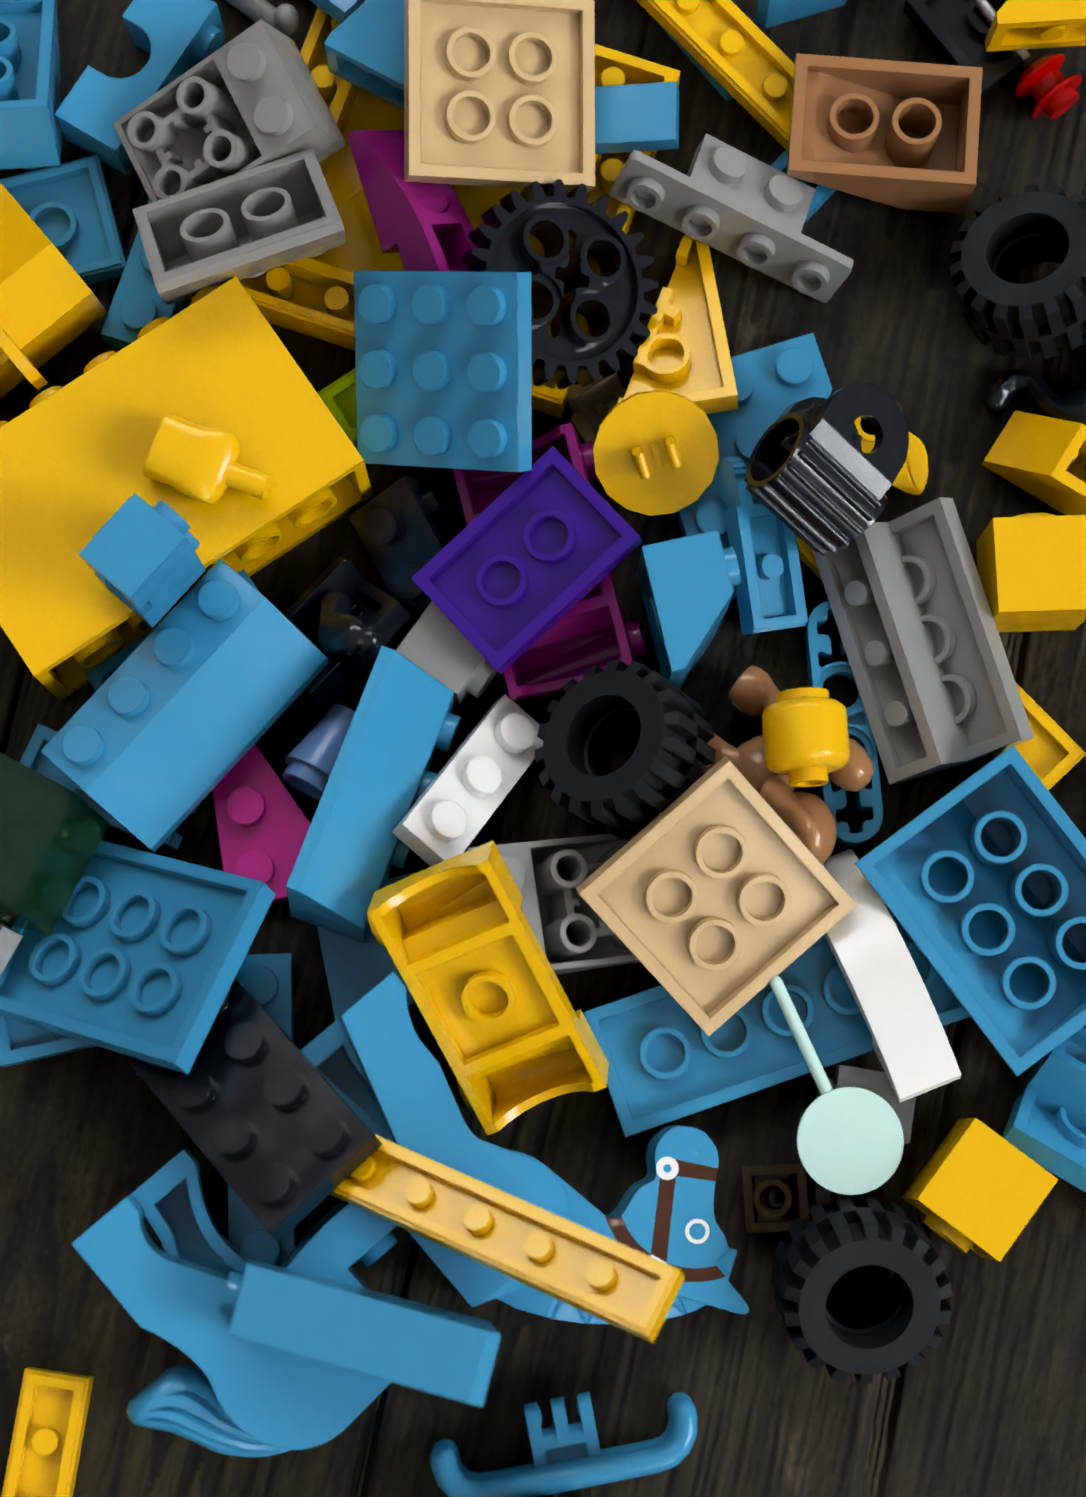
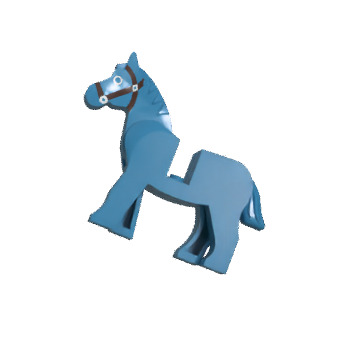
M394 972L389 974L301 1050L373 1134L680 1269L685 1279L665 1320L688 1314L705 1305L714 1306L736 1314H747L749 1312L747 1303L728 1281L737 1250L728 1247L726 1237L715 1220L714 1192L719 1156L716 1146L704 1131L694 1127L667 1125L659 1129L647 1145V1174L645 1178L633 1183L624 1193L617 1207L610 1214L606 1215L536 1158L481 1140L470 1131L460 1113L439 1062L423 1045L414 1030L407 1006L406 986ZM187 1148L183 1149L71 1243L141 1328L162 1337L176 1346L201 1369L176 1365L165 1370L129 1401L127 1416L135 1425L174 1433L223 1455L253 1458L268 1457L290 1450L313 1448L332 1440L344 1431L391 1383L387 1380L227 1335L232 1317L219 1314V1309L230 1271L244 1275L249 1258L229 1242L214 1221L203 1192L199 1162ZM342 1200L303 1237L280 1267L370 1290L351 1265L360 1259L365 1267H368L385 1254L397 1242V1239L391 1232L397 1225ZM144 1216L160 1239L163 1250L149 1236L144 1223ZM408 1231L471 1307L496 1298L516 1309L554 1320L584 1324H610Z

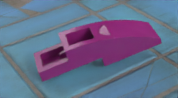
M404 130L352 131L347 138L382 252H400L405 271H475L460 261L463 254L472 248L478 247L468 238L473 227L451 185L404 182Z

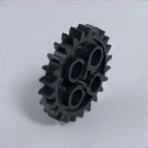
M561 179L555 180L544 190L538 181H535L521 190V194L515 189L499 200L500 206L495 204L481 215L485 225L480 224L468 235V238L478 248H472L463 254L460 261L475 271L531 272V305L533 308V318H531L532 367L534 385L540 386L550 381L554 375L558 390H564L575 384L576 379L582 387H586L598 381L599 374L606 378L621 370L619 362L624 363L637 356L638 352L633 343H638L648 338L651 334L648 328L639 320H645L653 316L658 310L652 303L643 299L644 295L659 288V282L644 278L642 275V269L654 262L653 256H637L634 250L644 238L643 233L638 232L626 236L622 228L629 214L624 211L610 218L606 214L609 197L605 194L593 203H587V188L584 184H580L571 190L568 195H566ZM529 234L536 237L542 243L544 257L538 255L533 250L529 241ZM569 234L572 236L571 249H570V236H569ZM587 253L597 260L600 267V275L590 268L587 261ZM576 312L583 315L590 327V336L583 333L576 321ZM549 322H550V332H551L552 337H550L549 334H548Z

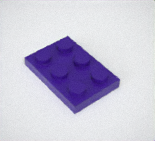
M552 446L532 465V470L525 471L411 579L484 658L502 674L643 541L634 529Z

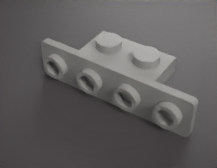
M707 133L695 151L687 175L640 151L634 150L631 152L610 190L611 197L631 206L633 209L645 213L687 234L689 237L709 245L743 264L823 303L828 302L851 273L854 264L853 259L801 233L816 190L815 188L791 176H787V174Z

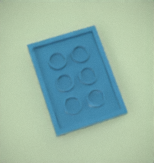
M63 830L11 930L20 934L23 938L0 976V1015L188 1074L276 893L262 881Z

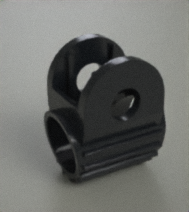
M855 383L842 387L835 391L828 399L812 397L795 402L784 410L779 419L767 429L755 446L750 456L746 478L744 479L748 484L746 489L813 551L819 552L822 556L827 551L835 553L838 548L844 545L847 546L849 542L869 528L884 510L887 504L885 493L896 479L908 453L909 433L905 416L896 400L887 391L871 383ZM858 417L866 419L873 427L875 444L870 453L862 452V436L859 435L854 424Z

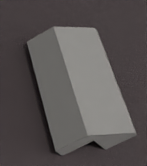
M939 497L889 522H874L862 534L849 542L847 546L844 545L838 548L835 553L827 551L822 556L819 552L816 553L812 550L889 785L979 760L1005 750L1012 745L1015 746L1034 738L953 498Z

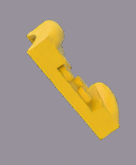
M493 840L375 891L367 910L368 922L373 935L389 952L457 1079V1086L465 1105L471 1111L474 1110L487 1136L500 1131L517 1116L546 1100L567 1093L580 1091L596 1092L606 1088L609 1062L582 1010L574 1011L521 909L523 896Z

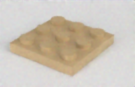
M404 0V182L524 189L532 182L538 181L544 190L555 180L561 179L566 191H571L580 184H584L589 193L595 187V0Z
M725 756L576 888L578 894L708 1036L767 986L772 977L778 976L857 906L853 899Z

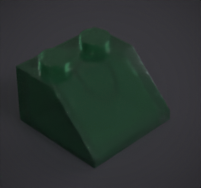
M0 753V922L50 936L63 910L67 907L70 897L93 854L98 849L100 841L110 823L77 793Z

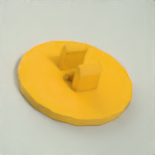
M665 390L637 392L615 404L599 424L593 444L595 473L607 495L626 510L648 516L676 513L696 502L712 483L719 462L717 433L705 411L686 396Z

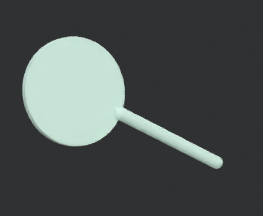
M774 976L770 979L769 984L821 1094L807 1107L798 1125L796 1143L801 1163L814 1181L832 1192L844 1195H859L873 1191L890 1179L901 1161L904 1136L900 1120L893 1108L882 1097L869 1090L857 1087L832 1088L782 979L779 976Z

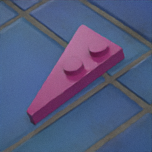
M254 744L212 790L223 872L262 881L276 893L272 903L288 900L286 885L311 823L256 744Z

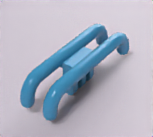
M589 1391L576 1394V1409L581 1418L579 1422L568 1424L563 1397L550 1399L555 1426L542 1429V1413L537 1402L524 1404V1410L533 1454V1463L483 1473L473 1472L463 1465L457 1444L451 1439L443 1438L434 1444L430 1454V1466L437 1486L448 1497H542L658 1474L678 1466L691 1452L697 1437L696 1407L687 1394L676 1392L667 1401L668 1425L660 1436L650 1440L600 1449Z

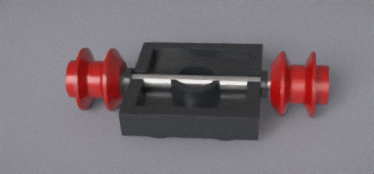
M906 0L903 11L946 65L983 67L981 99L1018 73L1020 77L1014 95L1016 98L1031 95L1037 102L1031 113L1033 119L1047 115L1050 120H1054L1069 110L1079 99L1080 94L1076 89L1082 82L1083 77L1080 74H1076L1066 78L1060 71L1066 56L1063 53L1045 55L1054 48L986 52L985 39L997 11L1007 0Z

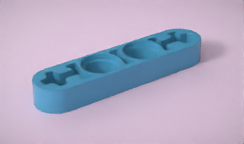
M829 600L822 602L813 609L804 632L809 687L823 688V683L828 678L836 675L845 676L856 685L849 662L837 661L823 667L819 665V659H830L832 649L829 635L818 634L817 629L824 627L828 616H834ZM841 640L840 654L841 659L847 658V655ZM859 691L856 702L846 708L849 738L856 740L867 751L874 767V773L868 783V789L862 788L857 792L854 791L858 811H868L870 820L864 821L859 826V833H850L848 823L837 822L835 816L846 807V790L840 789L833 792L831 788V782L833 781L830 778L828 784L819 786L820 798L828 805L836 821V842L842 846L850 847L859 846L869 841L878 832L883 821L877 746Z

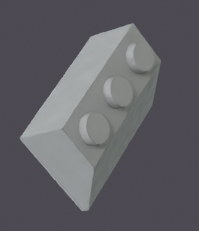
M313 148L132 209L158 294L167 305L186 298H193L201 289L216 284H224L235 276L239 280L254 278L270 269L302 258L315 257L328 249L346 244L345 229Z

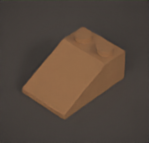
M796 53L787 176L900 209L964 214L977 180L983 67Z

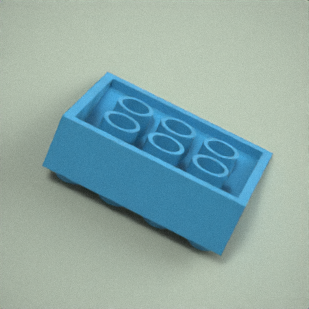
M1012 745L854 864L1015 1076H1018L1086 1025V839Z

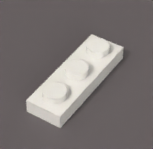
M504 694L490 707L392 833L429 866L462 854L533 762L535 750L543 746V740L537 737L540 725Z

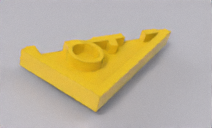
M686 234L682 237L676 252V266L667 287L662 288L655 305L658 308L657 313L651 316L647 325L651 334L638 348V354L633 361V375L624 398L619 397L617 403L637 392L665 390L686 396L704 410L706 414L739 409L738 392L709 245L695 240Z

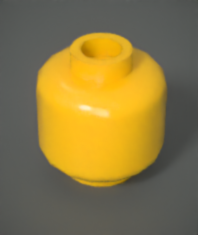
M794 688L777 693V702L766 707L762 715L764 761L766 767L777 774L787 775L789 786L816 787L828 784V773L843 768L848 763L850 756L846 707L841 702L829 698V690L824 688Z

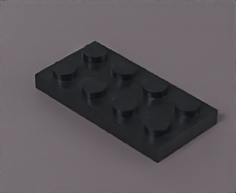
M235 977L188 1074L123 1054L268 1233L279 1241L382 1145L381 1141L237 977Z

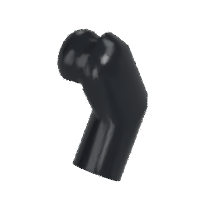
M329 592L323 595L320 601L317 635L322 649L329 654L350 658L352 654L358 655L363 659H369L374 656L381 637L379 628L374 624L362 623L361 617L351 615L352 603L347 595L341 592Z

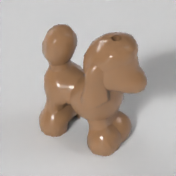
M751 665L734 683L729 691L728 698L733 701L732 704L743 714L754 719L762 717L765 708L777 702V693L780 691L767 672L760 667ZM714 733L715 737L707 742V744L716 750L715 764L724 756L727 757L815 858L824 865L833 852L837 838L836 821L828 805L815 794L803 791L794 792V787L789 786L787 775L777 774L766 767L763 735L756 736L736 748ZM849 738L850 756L848 763L843 768L828 773V777L842 789L857 792L870 782L874 773V767L867 751L856 740ZM715 764L706 765L704 773H706Z

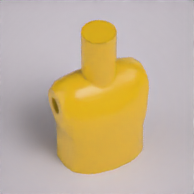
M170 412L165 415L157 430L143 471V476L169 485L181 493L206 504L217 502L227 486L264 500L272 483V475L237 462L240 443L235 435L219 428L191 422Z

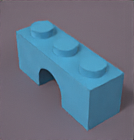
M133 0L122 15L132 44L150 54V58L140 72L127 78H112L88 65L54 114L66 140L92 156L98 154L102 162L127 176L133 168V164L112 123L223 46L225 29L218 5L212 0Z

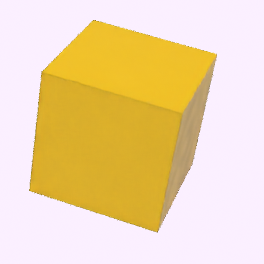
M1026 513L1012 517L992 518L976 541L978 574L998 632L1076 630L1086 620V515L1056 516L1050 513Z
M964 1118L956 1122L902 1198L926 1216L922 1222L955 1248L965 1254L971 1249L982 1258L1000 1262L1059 1179L979 1119Z

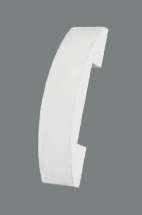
M850 848L830 856L823 867L853 899L857 906L827 931L824 936L872 1035V1046L899 1103L960 1079L961 1072L941 1021L909 950L886 905L854 864L859 859Z

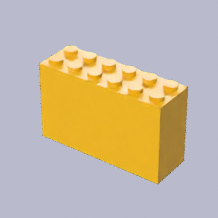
M237 276L224 284H216L201 289L194 295L190 302L191 305L171 318L164 316L151 321L140 330L137 340L117 353L115 351H108L98 355L85 366L84 374L64 387L53 386L42 391L31 401L30 409L9 422L0 421V626L33 676L60 701L89 683L85 676L87 672L157 627L219 559L224 561L236 573L244 569L250 577L373 496L364 459ZM170 412L191 422L219 428L235 435L240 443L237 462L272 475V483L265 499L261 500L227 486L217 502L206 504L181 493L169 485L143 476L149 450L165 415ZM134 493L151 507L159 500L164 501L189 524L190 529L188 531L200 543L195 553L206 569L153 628L109 591L79 555L81 550L92 540V537Z

